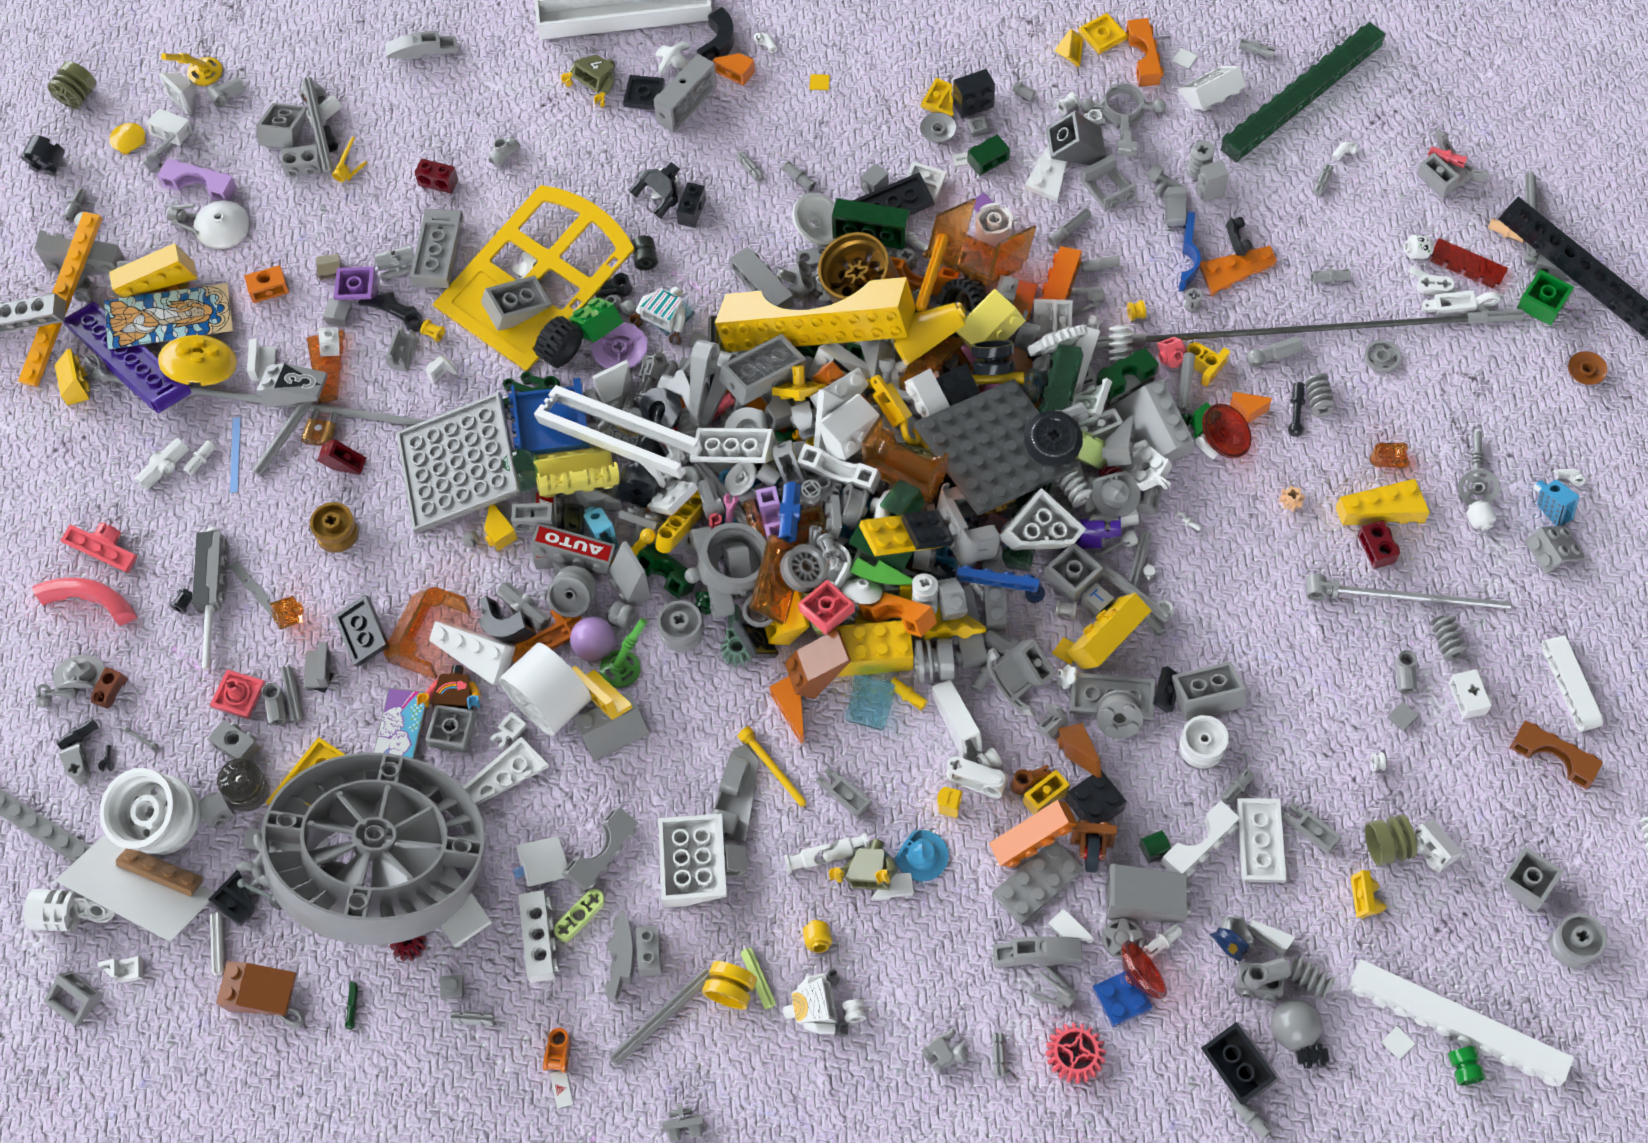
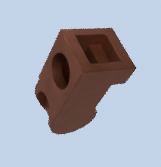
M105 667L92 692L91 703L106 709L110 708L121 686H125L128 678L121 672Z

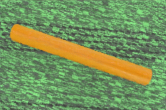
M940 233L937 237L915 305L917 311H925L949 240L946 233Z

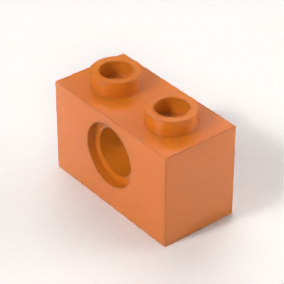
M280 265L244 275L248 293L253 303L289 293L286 278Z

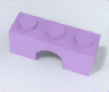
M772 486L756 490L758 507L769 552L789 549V543L779 540L780 503L776 487Z

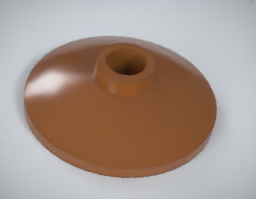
M1578 352L1568 362V371L1571 377L1584 385H1595L1602 382L1608 372L1604 359L1593 352Z

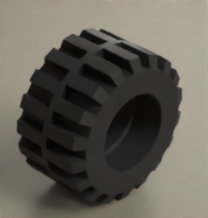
M557 316L550 320L541 330L535 342L534 352L552 367H563L578 352L583 339V330L564 316Z

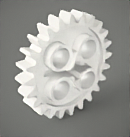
M1073 325L1043 336L1042 339L1028 346L1027 349L1030 356L1049 354L1071 346L1074 342L1089 334L1086 325H1078L1076 327Z

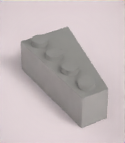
M39 231L34 249L47 270H61L72 239L64 238V234L56 233L55 236L47 235V231ZM94 240L82 272L109 274L110 271L117 269V261H122L124 255L118 245Z

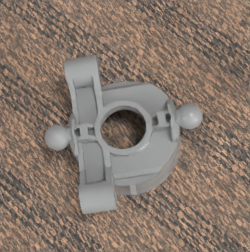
M725 523L714 529L708 526L689 531L691 545L695 548L699 560L698 569L689 568L685 571L686 581L696 583L701 579L703 584L707 585L713 618L734 615L735 608L731 594H740L742 596L746 592L757 588L764 578L766 569H772L776 566V556L769 553L767 542L757 530L742 523ZM741 541L749 550L751 575L744 578L725 576L718 566L719 561L724 557L721 545Z

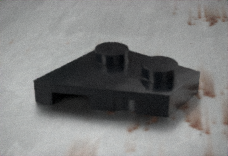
M236 870L208 901L239 926H242L256 910L247 888H241L237 885L238 880L242 879L240 872Z

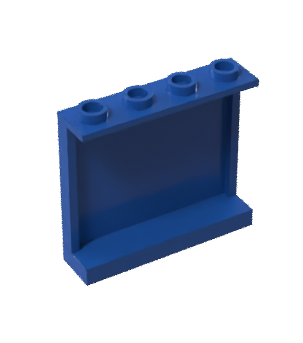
M580 377L573 378V386L562 387L583 395ZM511 385L512 393H508L509 405L514 407L510 408L511 420L515 419V422L512 423V432L517 434V437H513L514 448L519 449V456L590 448L588 442L542 425L537 421L534 413L541 404L546 405L544 400L546 398L550 399L549 393L552 389L515 393L514 385ZM555 402L549 410V413L587 427L586 415L581 411Z

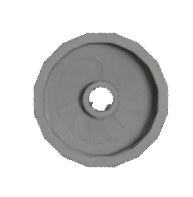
M567 566L557 573L548 586L546 594L548 603L552 610L559 615L577 617L586 611L595 597L597 590L596 582L591 573L584 568Z
M677 600L666 604L660 610L657 617L660 638L667 648L676 652H687L694 649L701 642L704 635L702 616L694 604L684 600Z
M1582 913L1567 916L1550 936V948L1555 958L1563 965L1575 969L1585 968L1592 964L1607 946V935L1601 923L1592 916Z

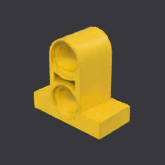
M1198 342L1188 345L1187 353L1196 354L1194 369L1203 374L1202 385L1209 386L1228 362L1230 350L1224 347L1217 354Z

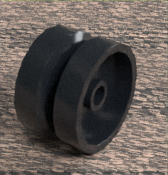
M992 340L971 344L972 356L978 358L972 362L974 374L1001 375L1015 371V360L1009 357L1014 354V342Z

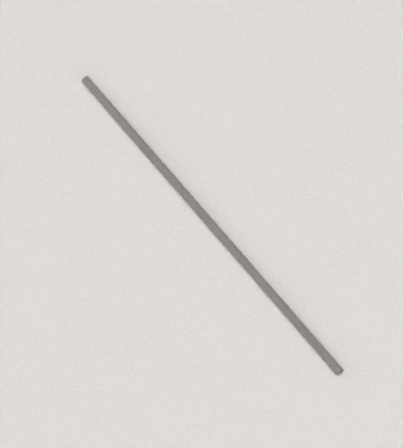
M90 372V378L100 380L97 375ZM105 373L108 376L107 381L123 383L114 374ZM188 385L191 393L264 404L259 395ZM299 403L282 405V407L296 408ZM314 403L308 409L309 411L317 409L322 413L331 414V412H336L338 415L411 426L426 421Z

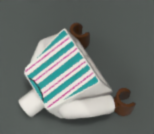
M673 287L670 292L660 288L653 293L643 296L636 308L637 313L629 317L630 322L634 323L637 318L635 326L640 327L644 319L668 332L674 331V334L669 336V342L673 343V339L677 337L676 344L679 346L682 343V338L679 334L682 332L685 323V308L680 298L682 291L677 287Z

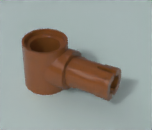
M1044 765L1033 771L1026 769L1016 771L1010 783L1013 793L1024 795L1030 787L1035 786L1037 782L1042 781L1052 773L1051 770H1047L1049 766ZM1018 780H1022L1025 784L1019 783Z

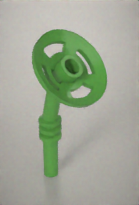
M641 618L631 634L626 636L621 644V650L611 652L600 664V675L615 688L631 685L640 674L639 660L629 651L633 649L638 641L637 638L648 623L644 618ZM626 656H629L634 661V664L629 665L628 660L625 659ZM610 669V672L615 676L614 680L606 675V670ZM631 671L633 672L628 679L622 681V678L627 677Z

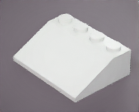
M722 814L658 818L663 908L684 907L727 897Z

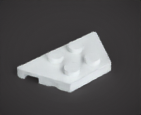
M819 389L814 447L822 449L827 453L818 422L847 401L822 389Z

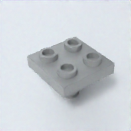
M635 505L634 507L620 510L618 518L636 524L631 540L637 542L643 529L659 530L667 520L663 518L664 515L652 512V514L645 512V508Z

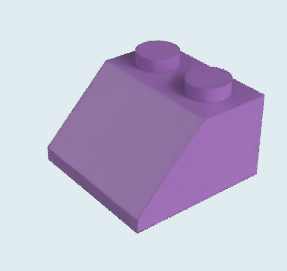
M337 268L334 300L372 299L377 296L379 279L375 268Z

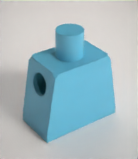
M587 508L584 520L591 537L615 544L614 550L620 548L613 525L603 509ZM605 531V536L601 537L600 533Z

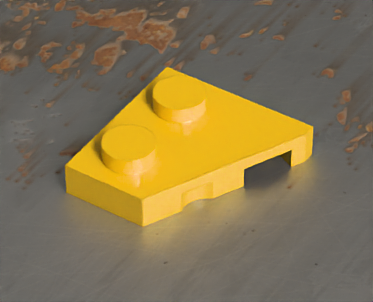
M936 77L921 102V108L933 113H945L953 118L952 84Z

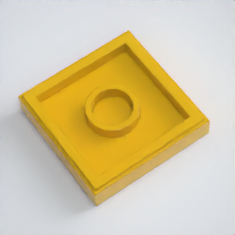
M1108 13L1101 15L1078 29L1080 35L1098 54L1107 51L1128 38L1126 32Z

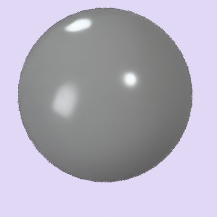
M1288 1000L1281 1003L1273 1012L1271 1030L1275 1039L1282 1046L1291 1050H1301L1305 1046H1312L1320 1036L1322 1028L1321 1018L1316 1009L1309 1003L1302 1000Z

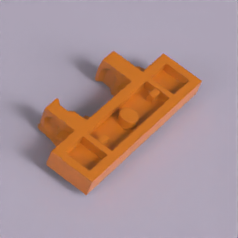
M551 610L550 613L554 617L555 623L530 639L514 645L516 648L512 657L513 663L515 664L537 643L544 644L551 650H554L569 642L573 627L582 620L581 615L565 617Z

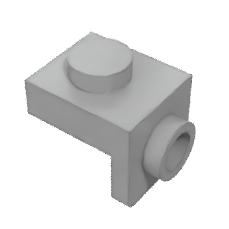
M82 272L73 296L80 302L92 303L93 297L88 290L91 281L86 272Z
M1047 703L1045 707L1050 715L1036 727V730L1039 734L1052 738L1058 734V728L1064 727L1068 721L1064 716V710L1059 705L1055 706Z

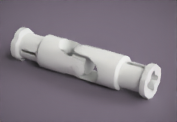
M863 833L862 836L853 839L844 838L831 844L801 850V853L788 856L786 854L784 855V860L789 874L792 873V870L803 867L808 869L835 859L852 857L859 848L870 849L867 834ZM819 851L823 854V859L814 857Z

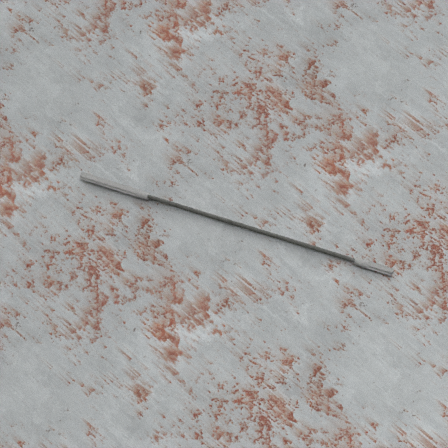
M1518 309L1470 312L1461 316L1151 336L1133 334L1128 336V338L1133 339V342L1127 345L1131 347L1146 345V342H1161L1172 337H1177L1181 340L1456 322L1487 324L1492 322L1522 321L1525 314L1524 310ZM1100 336L1097 339L1095 348L1112 347L1109 346V343L1114 342V339L1109 338V336ZM1076 342L1062 350H1074Z

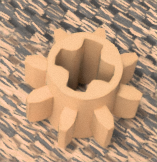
M1291 485L1288 490L1282 489V496H1280L1279 502L1283 503V509H1289L1294 512L1296 507L1302 508V501H1304L1305 495L1301 494V488H1295Z

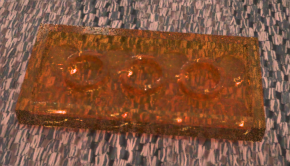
M772 534L767 538L749 608L783 625L787 623L795 590L789 587L783 580L780 572V563L783 556L796 546Z

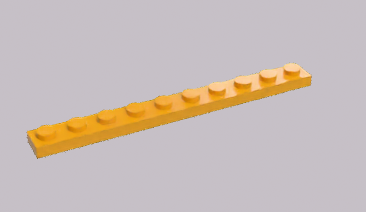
M83 212L52 293L59 295V297L66 301L65 315L103 219L98 214ZM63 322L38 327L18 379L21 384L34 387L39 386Z

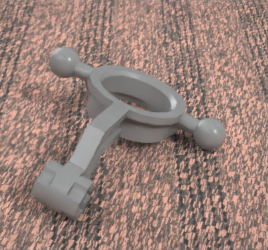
M1120 83L1110 87L1100 102H1093V100L1085 98L1081 101L1080 107L1084 112H1089L1092 109H1101L1102 115L1107 121L1120 126L1117 155L1136 156L1137 141L1131 139L1129 126L1140 121L1144 116L1145 109L1162 113L1166 109V103L1163 99L1147 102L1139 88L1132 84ZM1116 94H1129L1138 101L1139 108L1133 113L1121 114L1113 111L1109 107L1108 101Z

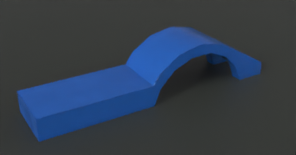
M1188 212L1183 243V254L1193 261L1194 267L1188 271L1181 272L1179 291L1182 292L1196 278L1201 262L1200 251L1192 243L1195 212Z

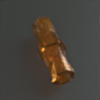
M753 500L746 501L743 504L747 516L746 522L764 537L766 533L762 525V516L758 513Z

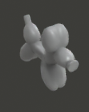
M255 834L253 842L259 851L253 862L242 861L237 863L235 868L239 871L252 872L255 879L251 882V885L260 889L262 885L267 887L269 885L266 875L263 874V870L260 867L263 863L261 853L262 835ZM270 846L269 853L284 852V850ZM248 890L250 893L255 894L254 891Z

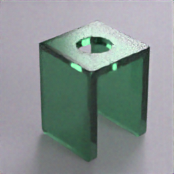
M898 479L880 503V507L891 512L890 516H901L903 513L919 512L926 502L920 488Z

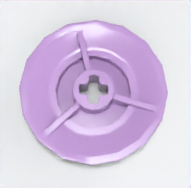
M622 323L596 342L591 343L592 355L595 361L605 369L625 360L628 361L630 369L639 364L646 354L647 339L644 333L635 325Z

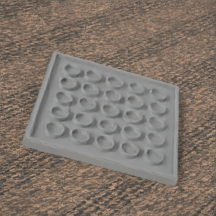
M500 392L396 432L412 531L415 534L521 494L503 397Z

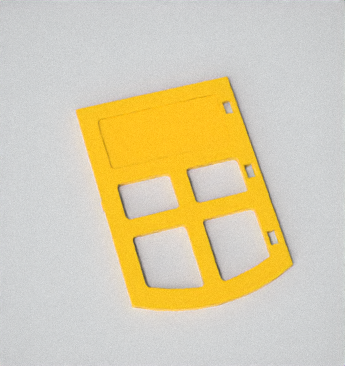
M539 185L432 305L525 372H528L540 358L535 354L534 349L537 337L544 326L557 316H564L568 319L575 310L584 308L635 249L619 224L597 205L569 191ZM544 202L559 205L580 214L549 249H546L520 231V228ZM591 223H594L610 239L616 249L592 277H587L562 260L561 256ZM509 242L538 260L537 264L524 278L536 276L537 280L540 281L548 271L552 270L580 289L564 309H558L552 305L515 327L497 331L481 303L485 288L516 280L491 263L492 259ZM615 258L618 261L611 268L609 264ZM577 300L581 302L575 310L571 308Z

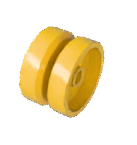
M722 961L712 962L709 970V976L712 979L705 981L702 994L721 1005L739 1010L747 1009L751 999L748 992L754 990L757 977L737 965Z

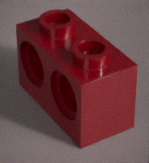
M422 158L414 172L418 186L452 194L458 182L454 166Z
M1384 520L1361 526L1357 536L1373 570L1396 563L1400 555V548L1397 543H1394L1391 529L1386 526Z

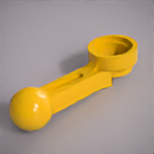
M650 528L641 531L639 540L631 547L635 556L639 553V550L655 541V532ZM616 555L614 556V558H613L612 561L610 562V565H612V563H613V561H614Z

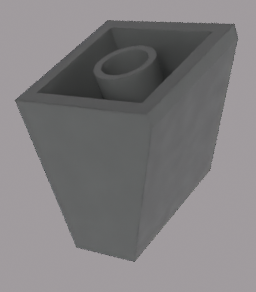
M1075 110L1046 128L1052 159L1092 165L1106 158L1101 127Z

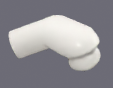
M756 33L754 35V40L757 44L767 46L770 53L777 51L778 48L770 35Z

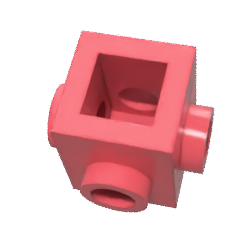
M1172 337L1157 343L1160 352L1158 353L1159 361L1172 369L1180 367L1181 363H1183L1184 353H1187L1186 346L1182 340Z

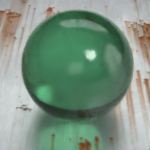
M514 448L512 450V460L518 475L521 492L530 490L536 486L535 477L538 474V468L534 461L540 459L529 449ZM506 455L503 459V468L510 471L508 456Z

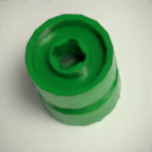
M1476 1046L1463 1047L1448 1053L1451 1066L1457 1068L1454 1076L1458 1086L1470 1085L1486 1079L1482 1065L1477 1064L1480 1057Z

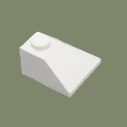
M159 73L169 98L188 116H192L196 93L193 89L195 87L194 83L179 73Z
M627 360L592 376L599 401L617 409L623 406L625 395L629 393L632 385Z

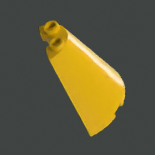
M961 302L914 313L908 337L892 339L898 354L906 366L966 325L964 320L966 318V311Z

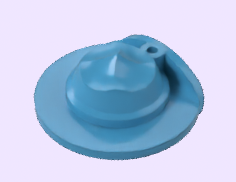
M916 829L900 848L895 857V863L902 873H911L912 880L920 882L930 881L937 878L945 870L949 858L948 848L943 839L937 834L927 830Z

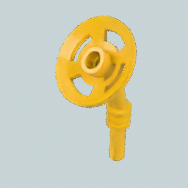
M189 53L161 54L162 60L177 61L182 64L191 63L187 75L195 85H211L218 81L223 73L221 63L212 57L198 59L190 56ZM209 61H213L217 66H212ZM196 72L200 76L199 79L195 78L192 73Z

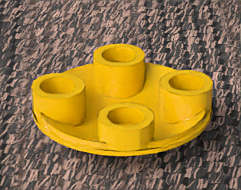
M124 123L117 126L111 132L109 141L115 150L126 155L146 143L145 131L136 123Z

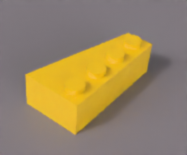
M175 243L109 272L112 290L121 298L198 279L194 261Z
M1415 479L1342 496L1339 498L1335 508L1342 525H1368L1369 523L1384 520L1385 524L1388 522H1399V524L1417 522V524L1425 523L1430 513Z

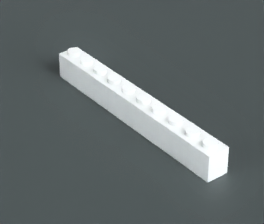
M1362 959L1356 965L1347 987L1356 996H1365L1381 1007L1387 1006L1393 1009L1397 1015L1408 1016L1421 1026H1430L1436 1029L1438 1034L1451 1036L1464 1046H1476L1481 1054L1494 1056L1507 1066H1516L1522 1069L1521 1071L1524 1074L1537 1076L1550 1086H1560L1566 1081L1574 1057Z

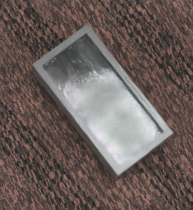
M697 54L688 61L687 65L677 73L671 82L667 83L663 91L654 98L656 121L658 124L673 133L717 87L715 63Z
M781 334L722 364L719 381L742 405H745L772 390V387L781 386L792 380V366H805L806 358Z

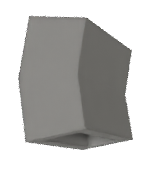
M329 298L323 314L325 322L345 327L352 309L351 301Z

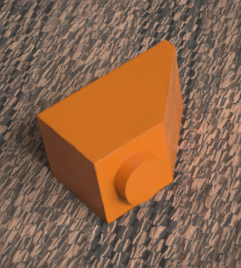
M740 53L717 57L713 60L717 74L743 86L755 72L754 60Z

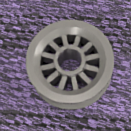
M807 544L798 545L788 551L780 563V572L785 583L799 592H807L820 585L827 575V563L823 559V554L817 548Z

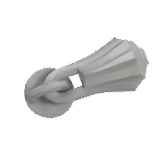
M40 684L36 688L35 703H37L38 707H48L52 702V695L74 699L78 694V689H50L48 685Z

